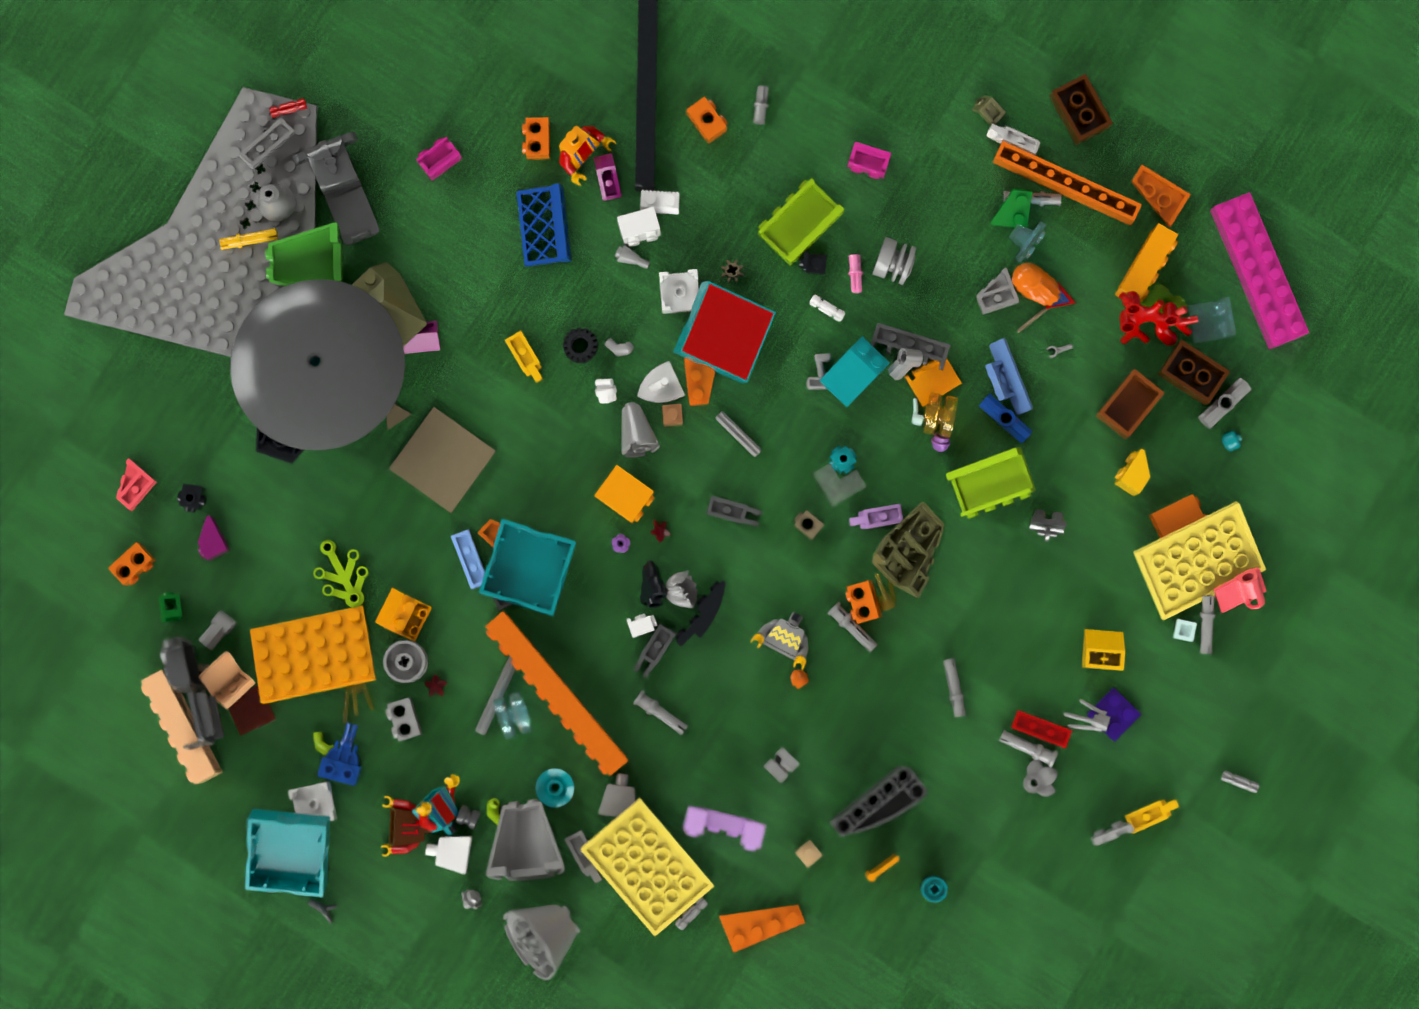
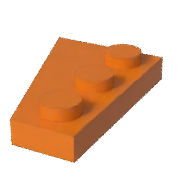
M1144 165L1140 166L1131 181L1169 228L1191 195Z

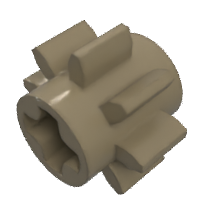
M727 260V266H721V269L725 271L721 277H727L728 283L731 280H735L738 283V276H744L742 272H739V270L743 269V265L738 266L737 260L734 263H730ZM729 268L736 269L735 275H732V273L728 274Z

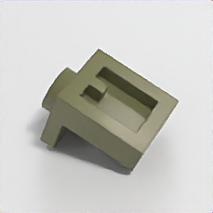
M981 96L976 100L975 106L972 108L990 126L992 124L995 125L1006 113L991 96Z

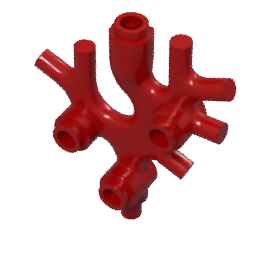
M1130 291L1127 294L1122 292L1119 295L1122 304L1126 308L1119 315L1120 329L1126 332L1120 339V342L1124 345L1134 337L1139 338L1144 343L1150 340L1139 328L1144 322H1154L1157 337L1165 345L1173 346L1177 342V335L1169 326L1174 325L1186 336H1190L1192 330L1187 325L1199 322L1198 315L1180 317L1188 312L1186 306L1178 308L1171 302L1164 305L1163 300L1158 299L1151 307L1141 305L1140 296L1135 291ZM1164 305L1162 313H1160L1159 309Z

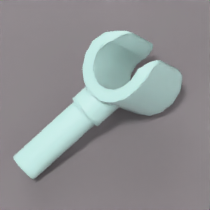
M914 398V411L911 422L914 425L921 426L924 416L918 414V399Z

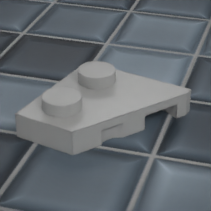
M1004 268L985 289H982L976 295L982 315L1019 303L1007 268Z
M1122 820L1111 824L1112 828L1106 831L1104 828L1095 831L1094 836L1090 837L1093 845H1100L1118 838L1119 835L1126 832H1133L1132 824L1123 823Z

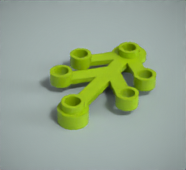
M331 540L323 541L320 545V550L323 554L328 555L338 575L327 572L320 567L314 570L313 575L317 579H327L343 584L347 591L334 589L332 585L327 584L322 588L323 594L345 599L346 604L352 608L361 606L364 602V594L361 590L365 577L369 574L368 569L364 566L359 567L356 571L358 578L355 586L353 587L350 582L360 553L355 549L348 552L347 556L349 559L344 570L335 553L337 549L335 542ZM326 544L331 545L329 551H326L324 548ZM352 552L357 553V557L355 559H352L350 556ZM361 569L366 570V574L364 576H361L359 574V571ZM318 570L323 571V575L321 577H318L316 575V572ZM327 587H331L332 592L330 594H327L325 592V589ZM354 594L358 597L356 602L351 600V596Z

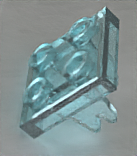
M1040 221L1034 231L1021 225H1016V228H1014L1009 236L1021 249L1015 257L1016 261L1021 263L1023 259L1026 261L1036 249L1033 246L1034 243L1038 245L1046 234V231H1044L1047 226Z

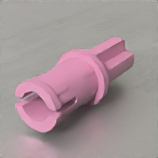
M853 254L849 255L850 272H848V275L851 276V291L853 293L862 292L861 275H863V271H861V255Z

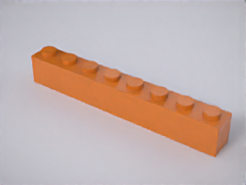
M1002 141L992 162L1130 226L1135 221L1142 204L1004 141Z

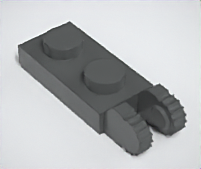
M711 496L706 514L739 524L745 523L758 527L759 523L757 521L745 519L746 512L759 516L762 515L763 511L750 508L745 504Z
M660 623L640 654L641 657L633 670L637 672L642 666L644 659L651 663L643 675L647 679L674 639L676 633Z

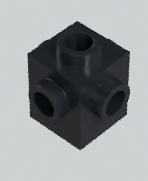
M183 483L182 491H179L177 502H180L179 506L184 507L186 512L195 513L196 510L202 511V507H205L207 502L206 488Z

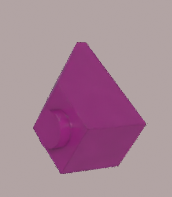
M612 153L593 157L603 201L622 197Z
M210 515L205 519L198 540L200 547L198 552L203 559L206 558L208 561L230 551L214 517Z

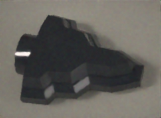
M649 560L643 565L642 569L643 582L641 585L640 603L649 608H656L663 605L662 599L668 593L664 587V582L660 578L658 567L653 561Z

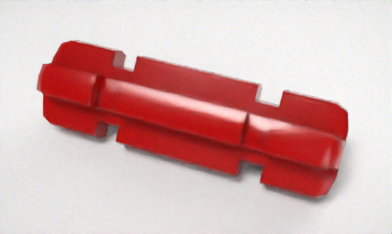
M302 98L298 99L297 102L291 101L280 104L279 107L277 105L270 107L269 110L272 118L279 117L280 114L286 115L297 112L298 109L300 111L307 109V103Z

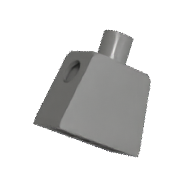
M617 773L616 784H607L599 815L617 817L635 802V787L627 786L628 774Z

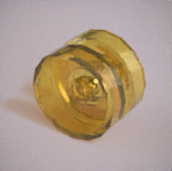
M930 393L924 412L923 433L933 435L937 424H939V436L950 438L957 410L958 397L947 396L942 407L941 394Z

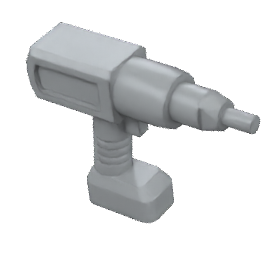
M815 354L814 359L818 377H808L806 387L808 390L827 389L820 382V379L827 373L825 372L823 362H829L831 354Z

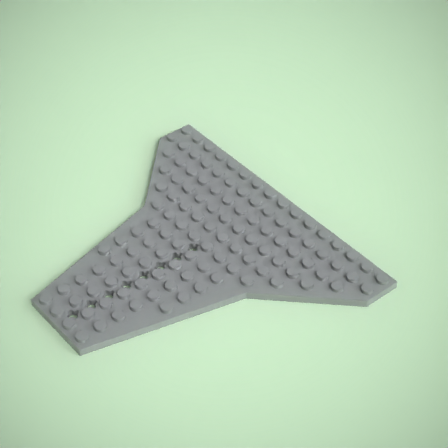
M243 87L168 223L75 277L64 315L231 357L235 338L248 314L264 298L285 286L271 283L266 278V267H270V260H266L265 249L268 248V243L277 240L246 245L240 249L235 247L221 250L219 238L236 236V233L247 234L276 228L280 240L316 228L317 179L310 162L295 165L292 157L305 151L307 148L317 145V106L307 103V109L300 111L298 109L294 113L280 114V117L272 120L270 107L276 105L279 107L280 104L297 101ZM282 118L295 131V134L257 166L263 165V168L266 169L265 172L258 174L256 168L254 170L251 169L240 158L239 154ZM255 183H258L261 189L265 185L270 184L287 186L296 198L295 210L288 219L282 222H273L266 219L258 209L260 190L254 193L251 186L255 185ZM250 201H253V204L256 205V208H252L251 211H249L246 205L247 203H250ZM249 219L248 221L251 223V226L243 229L242 222Z

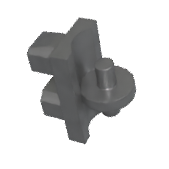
M1036 509L1030 521L1029 530L1037 531V535L1044 536V542H1048L1049 537H1057V534L1064 533L1067 521H1064L1063 513L1054 512L1052 519H1045V511Z

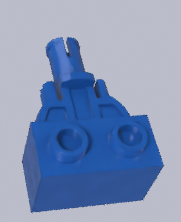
M346 722L341 743L339 740H336L335 746L330 749L326 756L322 757L317 776L353 786L358 784L362 766L359 765V756L357 754L358 745H354L358 725L353 724L352 726L351 723Z

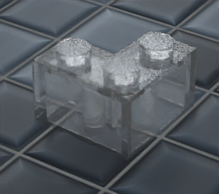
M831 464L813 473V477L832 508L866 488L857 470L842 479H839Z

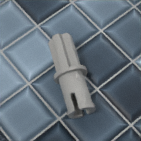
M758 86L753 120L755 124H765L766 108L769 106L767 104L769 88L766 86Z

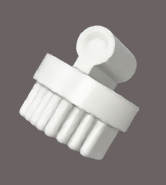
M612 378L596 379L595 381L597 387L595 393L600 403H609L617 400L616 385H613L614 381Z

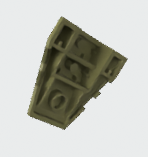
M387 262L370 267L352 284V286L361 289L376 299L390 314L400 333L403 347L427 325L402 276Z
M921 502L883 538L874 553L871 563L894 586L919 598L928 583V570L930 565L934 563L933 553L935 547L938 548L945 524L925 502Z

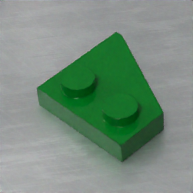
M1013 188L1006 201L999 207L996 215L990 220V225L1027 229L1032 190Z

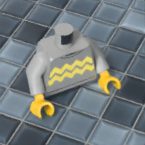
M792 612L788 621L780 618V620L773 619L766 623L750 640V643L753 640L758 641L759 645L757 648L764 644L794 660L793 667H795L796 663L802 665L801 670L805 667L809 650L808 637L804 634L805 630L798 627L803 617L795 612Z

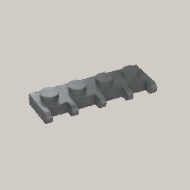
M877 323L871 345L874 348L876 343L888 346L886 354L889 355L892 348L898 350L901 348L920 350L924 357L923 365H927L928 359L941 362L939 370L944 369L951 344Z

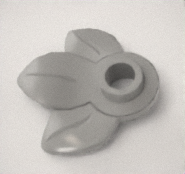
M1033 760L1027 767V776L1023 780L1024 789L1029 793H1038L1041 796L1052 795L1055 793L1052 783L1057 778V770L1052 767L1043 768L1040 760ZM1031 780L1035 781V787L1031 785Z

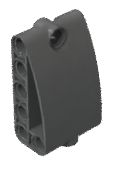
M897 766L839 812L829 823L841 838L846 834L861 832L883 824L907 811L921 801L928 790L910 768ZM905 770L906 777L905 779L900 780L899 774L901 771ZM891 783V790L885 792V784ZM876 795V802L869 804L870 796ZM860 807L861 814L855 817L853 811Z

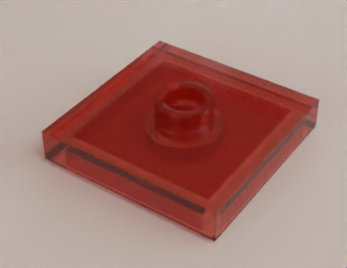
M258 686L249 689L228 708L240 736L277 720L270 703L262 704L260 702Z

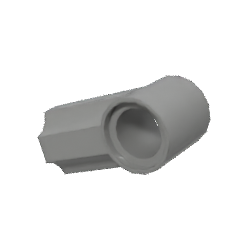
M901 348L898 352L897 360L888 369L889 375L894 380H900L912 367H919L923 361L922 352L920 350Z
M220 610L212 619L211 625L199 638V641L210 650H213L224 635H227L235 627L237 622L223 610Z

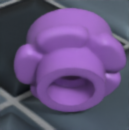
M618 534L611 541L613 550L617 553L626 552L629 549L628 546H630L629 538H626L623 534Z

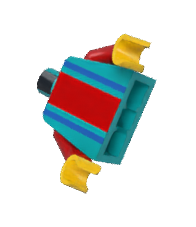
M451 774L450 778L446 777L444 779V783L447 784L446 786L432 790L412 810L413 814L419 819L420 827L433 833L444 830L447 836L452 835L457 830L452 820L458 815L454 792L455 787L460 782L459 776Z

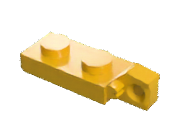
M522 331L505 339L526 376L532 375L536 383L543 380L538 371L542 369L540 362Z
M1162 799L1126 814L1124 817L1127 823L1132 824L1134 829L1132 834L1168 819L1171 816L1170 811L1178 808L1179 805L1175 799L1169 802Z

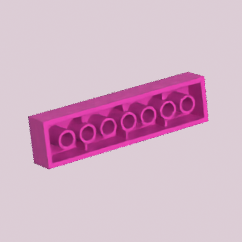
M1250 192L1214 206L1210 212L1268 349H1273L1308 334L1307 325Z

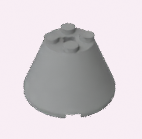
M554 904L511 910L503 917L504 920H507L504 928L514 950L525 965L530 964L535 969L533 973L543 980H549L554 976L573 943L576 934L579 933V928L569 917L570 912L566 906L560 907Z

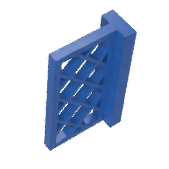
M558 183L548 187L516 191L524 265L527 267L572 261L563 186ZM550 191L551 198L545 204L539 197L543 192ZM530 194L534 199L527 207L523 204L522 195ZM537 200L544 205L538 215L531 210ZM547 208L553 214L548 223L541 218ZM529 211L536 216L530 226L524 219ZM539 219L547 224L541 233L533 229V226ZM549 227L555 232V236L551 241L543 236ZM530 230L538 235L532 244L527 241L526 237ZM541 238L549 243L542 252L535 247ZM551 246L557 250L556 258H549L545 255ZM534 248L540 255L535 261H529L528 254Z

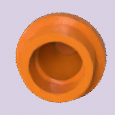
M799 669L794 670L790 676L792 686L795 685L797 689L804 686L810 681L807 677L808 674Z

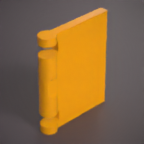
M946 359L943 370H939L940 362L930 360L927 362V365H921L911 371L915 377L914 380H911L908 374L904 376L922 407L962 384L948 359Z
M895 854L891 855L871 871H866V878L873 882L879 874L900 859Z

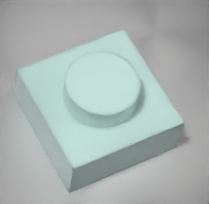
M1177 619L1173 638L1193 642L1197 623Z

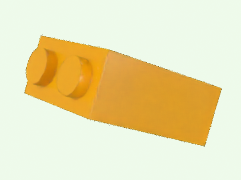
M618 465L615 466L594 495L595 498L630 523L638 522L644 514L642 510L645 505L649 507L655 499L653 490Z

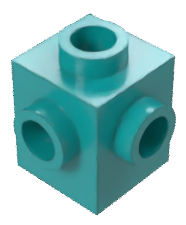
M838 446L831 451L832 455L829 457V465L834 472L838 471L840 474L844 471L847 474L855 468L854 464L857 462L855 460L857 455L852 448L848 449L847 446L843 448ZM840 456H846L847 461L841 462Z

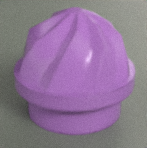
M935 433L931 439L933 449L938 452L946 451L950 446V437L944 433Z

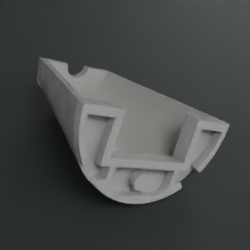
M531 799L524 805H520L518 801H512L508 805H503L487 868V877L501 880L502 876L508 879V881H527L553 877L556 871L558 874L564 872V864L541 801Z

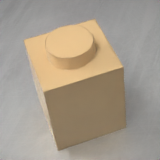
M810 839L795 851L807 868L823 856Z

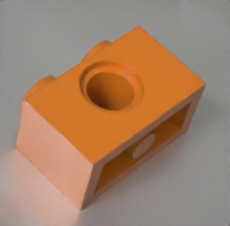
M703 97L686 109V114L709 144L727 131L726 125L728 123L723 115L719 116L715 110L717 108L712 100H707ZM709 115L713 117V121L705 123L703 118Z

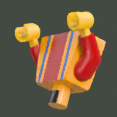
M591 125L583 126L582 128L575 126L566 134V137L559 145L561 152L559 158L560 165L569 175H572L571 181L581 186L579 178L586 181V176L577 173L576 170L581 167L599 146L600 142L609 151H612L608 147L609 143L613 142L616 144L612 138L605 137V134Z

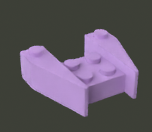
M689 806L683 830L687 831V835L698 837V834H703L704 826L708 827V831L719 833V830L727 831L726 835L738 838V834H740V842L744 845V849L755 851L756 848H761L766 825L750 818L706 807Z

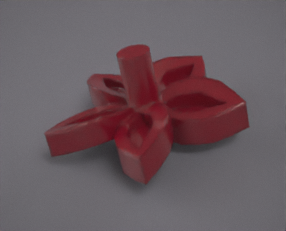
M653 520L655 529H652L650 533L656 535L657 540L662 542L664 537L671 535L665 529L667 521L659 524L658 521Z
M435 674L432 682L424 683L428 688H431L429 690V697L433 696L436 692L444 696L442 688L448 682L440 681L439 677Z

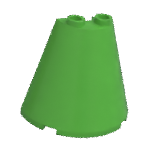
M331 223L268 243V248L265 249L266 260H270V267H266V278L269 279V282L282 286L317 279L343 282L344 259L342 240L338 239V235H341L339 224Z

